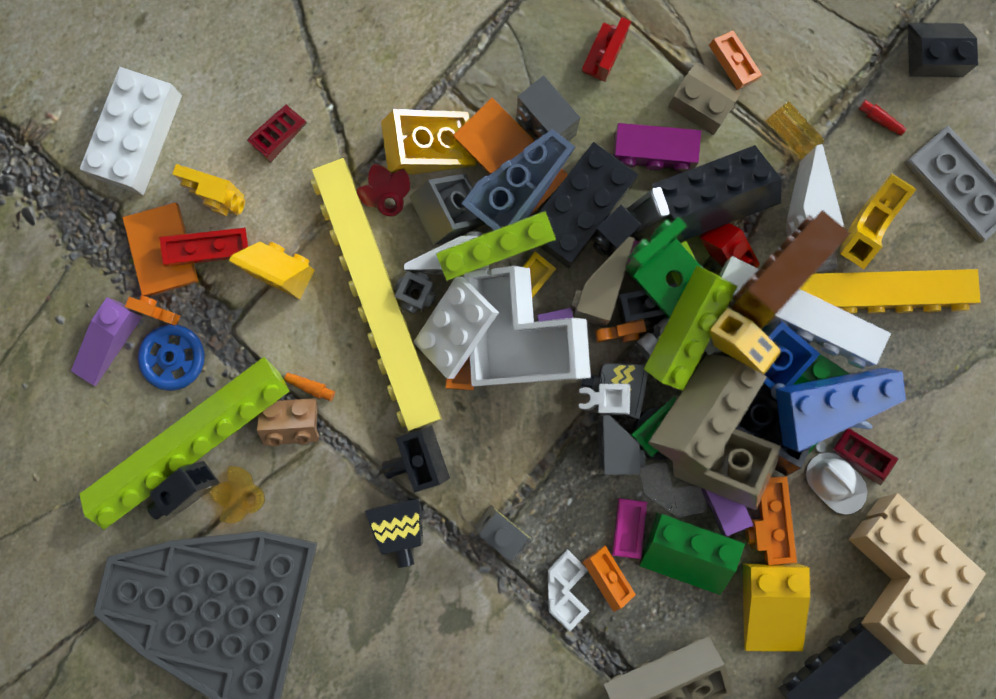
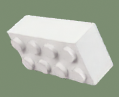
M119 67L80 170L94 179L144 195L182 95L170 83Z

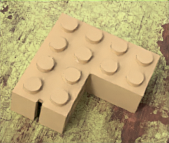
M896 493L879 498L865 516L868 519L863 520L849 538L860 551L892 579L861 624L904 664L926 665L986 573L902 496Z

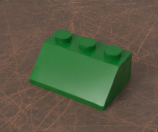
M656 512L639 566L721 595L737 570L745 543Z

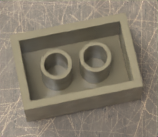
M734 429L710 470L696 478L673 461L674 477L756 510L777 465L780 446Z

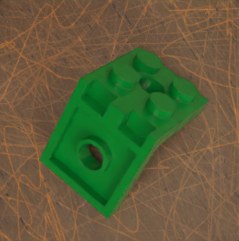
M680 217L672 223L668 219L662 223L650 237V242L646 239L640 242L628 256L630 262L625 269L668 319H670L696 266L703 268L677 240V237L687 226ZM675 272L680 276L681 283L678 287H671L667 284L666 275L668 273Z

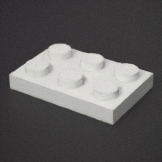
M455 277L413 343L447 379H454L499 312L464 277Z

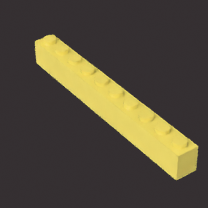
M344 158L312 169L315 179L311 180L316 195L321 194L324 204L320 205L326 221L331 220L334 228L330 230V235L335 246L340 245L343 255L339 256L341 265L345 272L350 271L352 281L348 283L354 297L359 296L362 304L361 307H358L359 314L363 323L368 322L372 332L368 333V338L372 348H378L381 358L377 359L382 375L387 374L391 384L387 385L391 400H397L401 411L396 413L401 427L407 426L408 431H413L442 420L402 310L399 307V302L395 298L396 294L361 200L358 197L348 165Z

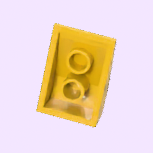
M393 109L381 121L388 170L394 174L400 169H405L408 175L475 166L476 161L453 138V135L469 120L468 112Z
M259 241L232 255L229 260L250 276L298 299H301L315 271L308 265L310 260L296 253L291 257L284 253L285 248L271 241L269 245Z
M743 563L745 651L803 652L810 603L809 567L801 564L767 565L765 563Z

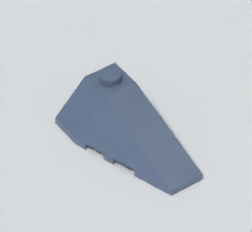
M553 129L527 146L524 151L513 159L500 165L501 167L479 180L462 202V205L493 230L529 217L575 149V146Z

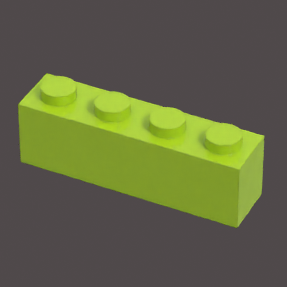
M546 211L440 250L436 255L447 281L556 240Z
M696 266L644 370L661 383L684 390L711 339L710 329L726 310L738 286L717 274Z

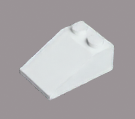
M823 144L817 145L799 163L787 217L788 223H786L788 237L809 215L815 218L821 210L825 211L844 227Z

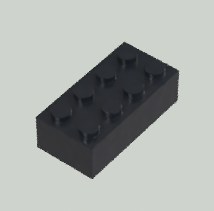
M593 142L540 210V212L546 211L556 240L539 247L569 269L591 241L596 228L614 211L633 186L638 174Z
M756 145L656 182L652 184V189L661 187L670 212L662 221L665 222L668 219L672 223L680 217L687 225L677 237V240L681 242L781 204L782 178Z

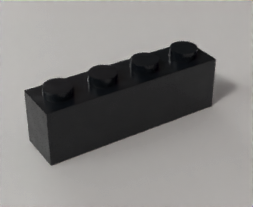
M866 616L863 618L859 617L849 624V629L844 634L830 639L826 644L827 648L820 654L810 656L805 661V666L797 673L792 672L788 674L778 689L786 699H839L893 653L861 624Z

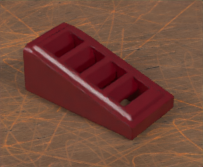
M285 104L261 125L247 141L268 161L272 162L307 122ZM286 115L296 122L293 126L283 119ZM279 123L287 129L285 133L276 127ZM272 131L279 136L277 140L269 135ZM264 139L271 143L269 147L262 143Z
M850 428L846 429L832 450L880 486L899 460L896 456ZM852 439L855 443L848 452L844 448L849 440ZM861 446L865 450L863 451L861 456L857 458L856 456H854V454ZM870 453L874 458L870 464H867L864 461ZM880 460L884 464L878 471L874 467Z

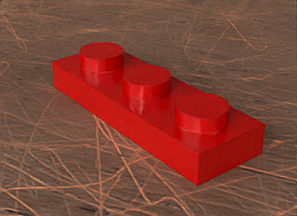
M246 227L159 237L164 267L227 260L232 255L248 248Z

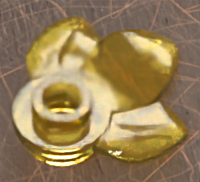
M237 466L228 467V482L218 484L209 491L213 500L224 507L220 515V521L225 523H237L247 513L259 511L265 503V494L259 486L254 485L252 475L247 470ZM250 493L256 497L253 504L247 501V496Z

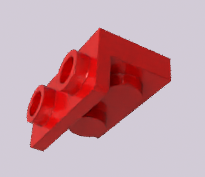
M621 17L617 26L607 23L602 24L582 67L583 73L606 82L628 35L632 21Z

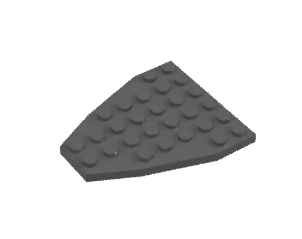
M262 530L177 539L112 555L107 558L93 614L142 656L211 699H281L318 543Z

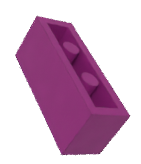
M618 123L614 136L613 156L629 168H634L635 165L646 166V169L652 171L672 168L674 172L683 173L695 168L699 163L701 130Z

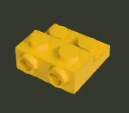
M179 164L175 165L172 175L181 181L180 185L189 189V193L200 197L203 200V205L211 208L212 212L227 217L228 213L233 215L242 213L245 206V195L230 181Z

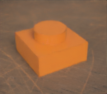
M751 519L753 526L745 529L747 543L751 544V548L757 551L770 550L766 520Z

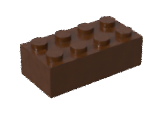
M823 210L815 218L809 215L733 296L732 299L736 303L732 306L731 310L753 321L762 329L849 236L850 232Z

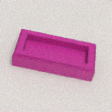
M618 498L612 546L613 556L641 559L647 502Z

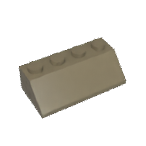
M706 354L648 444L696 478L700 477L710 470L767 377L737 359Z
M709 636L694 640L684 648L670 651L653 662L643 663L635 670L624 675H617L604 683L610 699H723L733 694L725 664Z

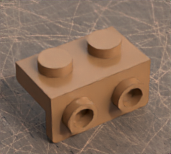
M316 398L276 401L261 412L258 416L257 432L263 445L280 446L281 444L292 443L304 445L310 442H318L319 434L316 428L318 403Z

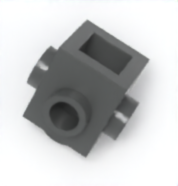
M407 271L404 278L400 277L394 289L396 293L395 298L401 303L399 307L412 314H415L416 310L423 313L426 307L430 309L437 293L433 292L435 287L430 282L431 278L417 271L415 274ZM416 290L421 292V295L417 300L413 299L411 296L412 293Z

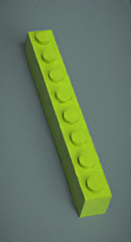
M265 356L82 491L79 495L84 516L103 530L148 498L150 492L178 468L196 462L290 392L280 372Z

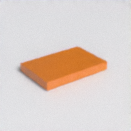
M175 202L123 217L143 296L148 297L199 282L194 264L168 267L163 265L159 237L186 234L179 204Z

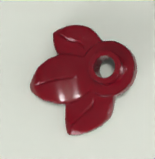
M372 164L368 173L369 185L360 186L356 189L358 197L364 205L377 208L383 215L389 217L396 216L402 211L404 206L403 198L410 191L409 175L405 169H400L392 175L384 166ZM392 198L395 201V205L389 206L386 203V199Z

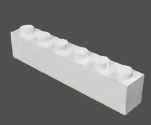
M732 256L725 262L719 276L738 286L734 293L735 295L759 269ZM801 289L769 321L770 324L781 320L807 343L813 341L822 346V351L830 355L838 356L839 354L848 358L847 362L850 365L861 369L877 365L891 333ZM731 299L729 305H733V303H736L735 300Z

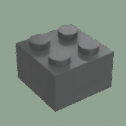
M544 75L517 97L518 117L516 120L525 131L528 129L535 136V141L552 129L567 141L576 136L581 117Z

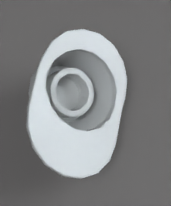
M833 453L819 454L811 459L806 470L807 482L811 489L832 510L841 514H851L862 508L867 498L866 483L848 462Z

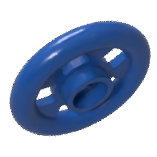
M170 324L154 329L144 338L138 351V366L143 377L154 387L167 391L179 390L193 383L200 375L205 361L204 348L200 339L193 331L181 325ZM169 336H179V345L168 343ZM155 343L162 346L158 350L157 356L150 354ZM192 348L193 360L185 361L184 350ZM172 352L174 354L173 361L168 362L166 360V356L168 353ZM157 363L165 370L160 376L152 370V367ZM182 367L185 375L175 379L172 371Z

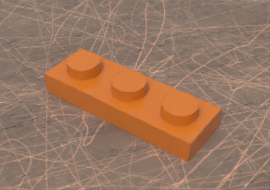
M787 476L771 477L759 502L760 519L767 522L770 550H764L765 564L797 563Z

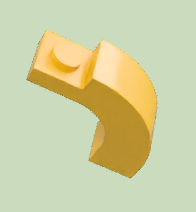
M891 173L877 192L871 195L848 229V232H850L849 236L841 243L840 254L862 269H865L883 247L881 241L888 226L916 189Z

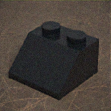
M909 23L907 25L909 77H964L978 66L977 37L964 23Z

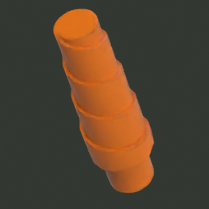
M289 372L284 378L285 382L318 399L323 398L331 402L335 396V391L326 388V385L323 383L321 384Z

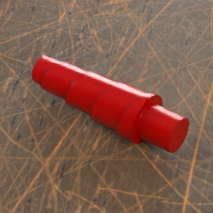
M866 99L858 108L867 114V118L895 132L899 136H902L907 130L904 125L896 121L879 105H873Z

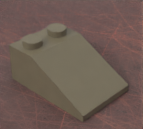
M628 237L585 282L582 290L576 289L570 306L571 310L575 311L573 318L586 319L587 323L603 328L609 323L634 238Z

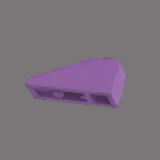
M107 297L89 324L71 371L93 386H96L143 316L125 307L121 302Z

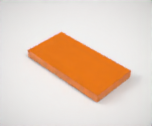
M493 97L453 135V138L489 175L500 168V165L508 160L510 161L524 151L527 146L535 142ZM562 168L533 212L557 190L568 174Z

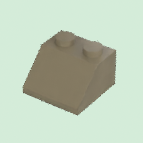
M697 61L677 89L668 107L712 135H715L743 89L737 90L731 81Z

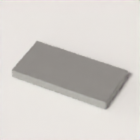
M947 125L909 158L905 164L979 243H982L996 232V175Z

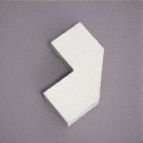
M567 549L548 569V609L570 632L589 612L569 591L588 570Z

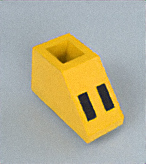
M729 308L724 311L710 329L714 347L764 375L781 353V350L753 321Z

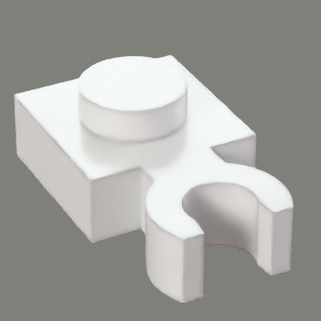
M599 384V392H595L590 388L580 389L581 394H589L591 399L587 404H579V408L590 411L599 406L600 414H630L629 384Z

